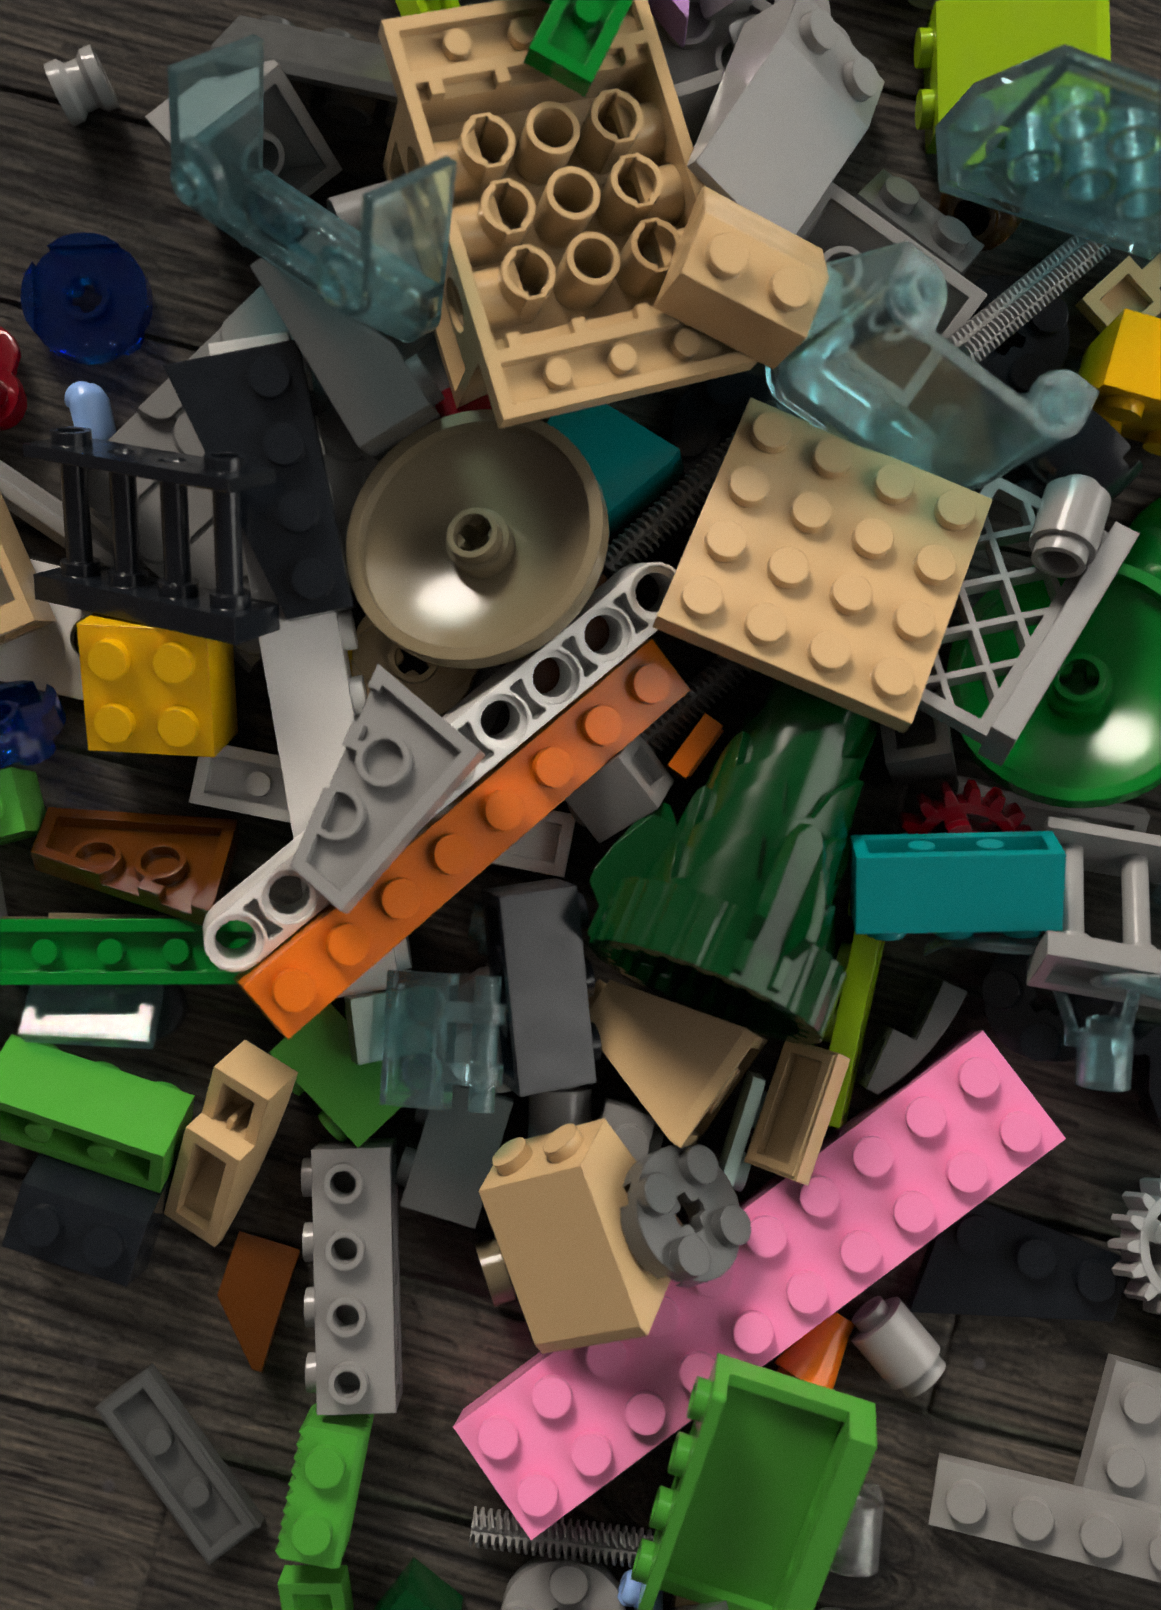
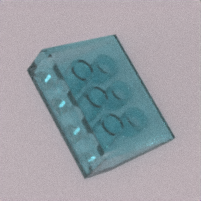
M1063 44L973 83L935 126L940 192L1149 260L1161 251V80Z

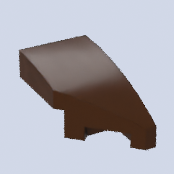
M239 1231L217 1296L251 1369L262 1374L281 1321L280 1314L301 1257V1250Z

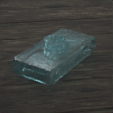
M30 985L18 1034L25 1042L153 1049L165 989L163 985Z

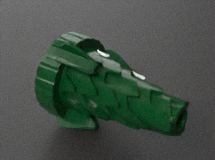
M773 678L760 711L756 712L749 709L740 732L735 735L723 750L713 767L706 786L696 791L680 818L678 825L671 806L662 802L658 809L632 824L594 868L589 884L599 907L587 934L591 938L588 945L595 955L632 981L688 1008L745 1027L757 1034L786 1042L803 1043L806 1045L821 1043L847 978L842 965L836 961V899L834 897L850 857V841L847 835L854 820L853 814L864 783L858 779L880 723Z

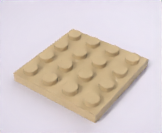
M750 397L652 627L904 733L913 722L993 499Z

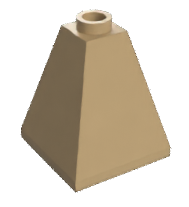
M599 979L595 983L594 995L588 997L590 1021L595 1023L599 1031L603 1053L667 1138L680 1148L698 1144L768 1041L745 1027L613 980H609L606 984Z

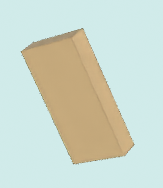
M785 1041L744 1162L808 1186L850 1058L817 1046Z

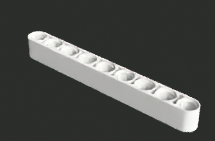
M661 562L631 563L621 568L592 593L581 612L554 639L536 651L506 663L442 716L444 720L479 748L485 757L433 817L658 630L652 626L676 572L672 566ZM649 574L657 582L659 595L656 603L651 608L644 610L636 599L635 590L640 579ZM600 615L606 620L610 635L605 646L593 652L585 642L584 632L589 621ZM552 658L556 661L560 671L558 684L553 690L547 693H540L533 684L534 669L540 661ZM502 700L506 703L510 713L508 725L502 732L496 735H486L481 727L482 712L488 704ZM305 830L214 904L206 914L203 923L205 952L211 962L220 969L239 972L246 971L255 966L331 903L290 867ZM292 875L305 881L304 895L293 904H277L269 897L272 884L283 876ZM233 920L246 922L254 930L252 938L247 944L240 948L231 949L224 947L216 940L215 935L221 925Z

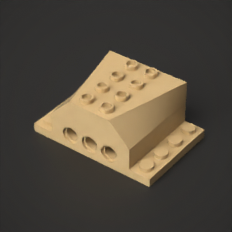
M498 0L381 20L378 36L398 98L383 161L384 172L387 181L393 182L404 208L408 226V239L406 241L428 299L427 313L456 408L488 393L498 429L748 371L758 363V361L653 308L698 194L705 185L686 167L694 148L648 0L633 1L586 97L524 63L528 48L550 7L549 4L542 0Z

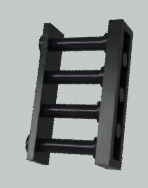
M68 426L50 429L51 439L23 443L24 457L59 463L66 557L60 560L59 568L33 574L36 600L232 645L280 630L279 604L251 598V591L244 588L240 491L276 483L274 468L246 464V454L239 452H209L201 457L93 439L91 429L86 427ZM87 468L105 471L109 474L114 552L113 568L101 566L100 559L93 557ZM136 477L159 481L164 578L161 579L150 577L149 570L142 567ZM188 486L212 490L215 589L199 587V580L192 577Z

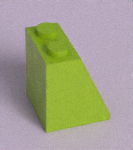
M1109 0L936 1L926 27L917 29L914 42V66L916 69H924V89H919L916 98L915 125L917 130H925V154L1073 152L1112 95Z

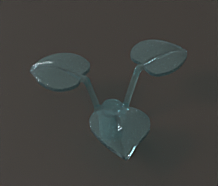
M974 932L971 937L960 940L936 937L925 945L923 957L944 947L1031 956L1035 953V949L1042 938L1038 936L1026 939L1013 938L1004 935L1002 932ZM1114 973L1102 975V985L1128 989L1121 1017L1086 1016V1026L1084 1028H1078L1067 992L1053 990L1065 1028L1064 1045L1077 1047L1075 1084L1101 1091L1130 1090L1134 1048L1132 1029L1139 1006L1140 994L1142 993L1161 1000V974Z

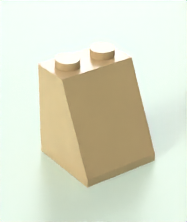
M605 1118L576 1126L574 1124H566L550 1133L528 1139L517 1137L508 1141L493 1156V1166L479 1189V1194L532 1339L542 1354L648 1336L671 1280L667 1276L657 1279L648 1273L636 1260L626 1242L621 1226L620 1208L628 1205V1191L631 1183L623 1186L628 1171L637 1161ZM675 1214L678 1223L683 1226V1223Z

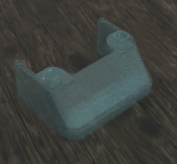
M252 34L168 66L172 166L170 180L174 192L185 205L190 206L205 219L351 318L406 343L414 342L438 327L442 311L457 162L446 155L363 194L360 232L263 167L264 40Z

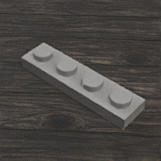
M939 1452L928 1525L1161 1583L1160 1505Z

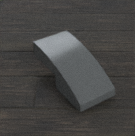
M930 977L905 1034L881 1024L856 1082L876 1094H880L898 1082L930 1052L957 1014L967 991L946 981Z

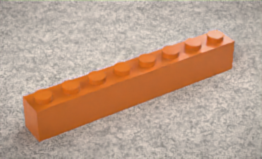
M653 639L645 640L430 819L349 914L341 912L332 903L328 904L258 964L246 971H241L233 980L271 1024L287 1039L291 1038L691 689Z

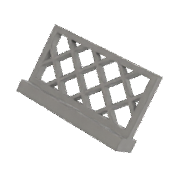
M993 473L980 494L993 500L996 499L1019 511L1024 526L993 532L987 515L974 551L985 549L994 575L963 581L956 600L963 625L946 628L941 644L968 639L977 666L944 673L937 653L931 669L932 676H929L917 709L981 743L978 754L1002 766L1119 571L1139 533L1118 522L1114 523L1109 533L1103 530L1095 560L1085 567L1081 575L1066 578L1062 586H1060L1057 577L1047 575L1035 566L1007 572L999 546L1028 541L1030 539L1042 498ZM1043 580L1051 601L1050 606L1021 612L1013 586ZM999 589L1008 616L976 622L967 595ZM1038 624L1030 637L1026 626ZM1013 629L1021 652L1019 657L990 663L981 636ZM1007 675L1000 688H998L995 677ZM982 680L989 706L981 719L954 704L949 689L950 686ZM936 689L938 695H936V694H934V693H932V692H930V691Z

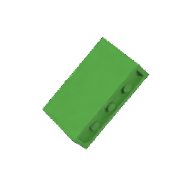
M717 1353L709 1379L697 1376L686 1415L687 1418L694 1420L690 1434L679 1431L675 1438L668 1465V1473L675 1475L671 1488L660 1485L657 1491L649 1522V1527L657 1529L654 1539L650 1541L642 1538L636 1553L631 1580L641 1583L638 1610H653L659 1590L700 1604L726 1600L729 1610H814L877 1448L876 1405L870 1401Z

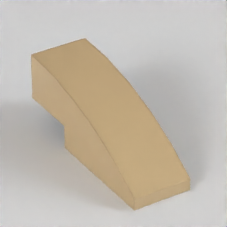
M247 1040L241 1042L214 1066L202 1113L185 1128L164 1210L166 1216L213 1247H216L223 1240L248 1194L275 1137L298 1075L297 1071Z

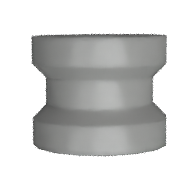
M91 44L79 48L76 58L63 63L53 59L43 64L53 91L72 126L86 122L88 113L99 108L110 112L120 107L107 74Z

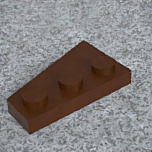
M48 807L31 849V855L35 870L203 926L208 911L224 897L240 839L238 819Z

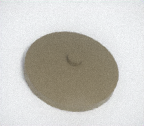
M493 409L465 411L445 416L419 428L401 440L376 465L361 488L351 512L346 537V562L352 589L358 603L373 624L395 645L416 658L435 665L456 669L486 668L514 661L536 651L554 639L568 627L590 599L599 581L608 551L609 519L606 502L592 469L579 449L565 435L542 420L498 429Z

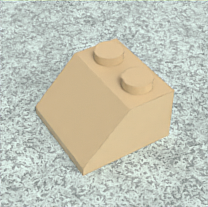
M704 186L698 194L653 308L774 369L808 336L829 280L823 249Z

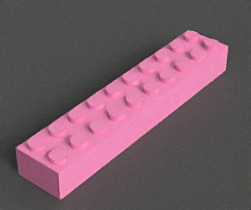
M969 1030L850 1119L841 1128H838L823 1140L808 1186L777 1174L739 1202L740 1207L747 1213L751 1222V1234L747 1243L739 1246L737 1258L733 1265L720 1277L693 1287L676 1286L680 1282H675L671 1279L648 1336L545 1354L539 1352L465 1407L453 1428L529 1539L532 1540L692 1420L687 1418L686 1415L697 1376L709 1379L717 1353L763 1367L1066 1138L983 1030Z

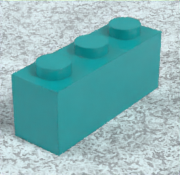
M1053 831L850 835V912L855 933L867 934V936L876 940L894 941L904 938L906 933H934L936 936L944 939L960 940L971 937L974 932H1002L1009 937L1026 939L1037 937L1042 931H1062L1066 853Z

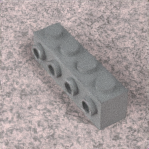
M397 1137L368 1138L359 1148L350 1139H347L344 1143L337 1139H322L311 1149V1157L303 1158L301 1190L303 1197H312L313 1222H305L303 1227L302 1252L304 1262H313L314 1287H307L304 1295V1323L306 1328L315 1327V1352H308L306 1357L305 1386L307 1393H316L317 1415L396 1413L403 1394L398 1185L394 1184L397 1175Z

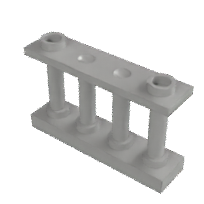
M1048 816L1039 831H1053L1066 853L1063 930H1047L1027 961L1026 985L1161 1009V950L1151 945L1149 882L1161 884V836L1087 823L1075 817L1057 818ZM1084 871L1121 877L1123 943L1091 938L1084 933Z

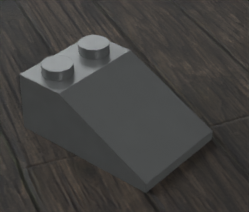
M261 258L250 265L360 449L380 461L408 435L442 418L435 405L443 401L445 397L417 354L406 360L391 341Z

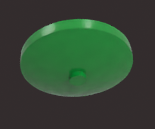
M1125 563L1121 565L1002 766L979 755L978 751L982 744L956 730L968 754L988 776L1017 795L1035 802L1064 808H1096L1118 804L1136 798L1161 784L1160 579ZM1058 578L1060 586H1062L1066 578ZM1043 580L1013 586L1021 612L1050 606L1051 601ZM999 589L988 591L972 608L976 622L1008 616ZM1038 624L1026 626L1030 637ZM1013 629L981 636L990 663L1018 658L1021 653ZM968 639L954 641L949 655L947 672L976 667L977 665ZM1007 675L995 677L998 688H1000ZM982 680L950 686L949 689L954 704L981 719L989 706Z

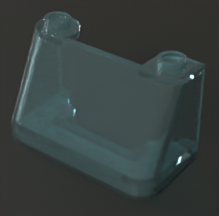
M909 241L826 263L829 280L807 338L774 369L766 366V382L771 394L781 404L814 427L864 450L894 457L972 491L981 489L1078 433L1086 423L1100 392L1077 373L1063 369L1047 371L1037 378L1028 393L1017 394L938 334L935 330L945 309L947 284L941 269L935 262Z

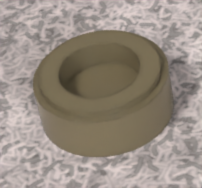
M496 1237L475 1244L494 1307L516 1300L515 1297L517 1295Z

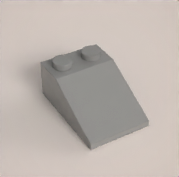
M780 0L743 25L686 167L707 188L796 235L868 130L885 81L877 73L873 63L858 52L836 27L830 14L820 8L814 0Z

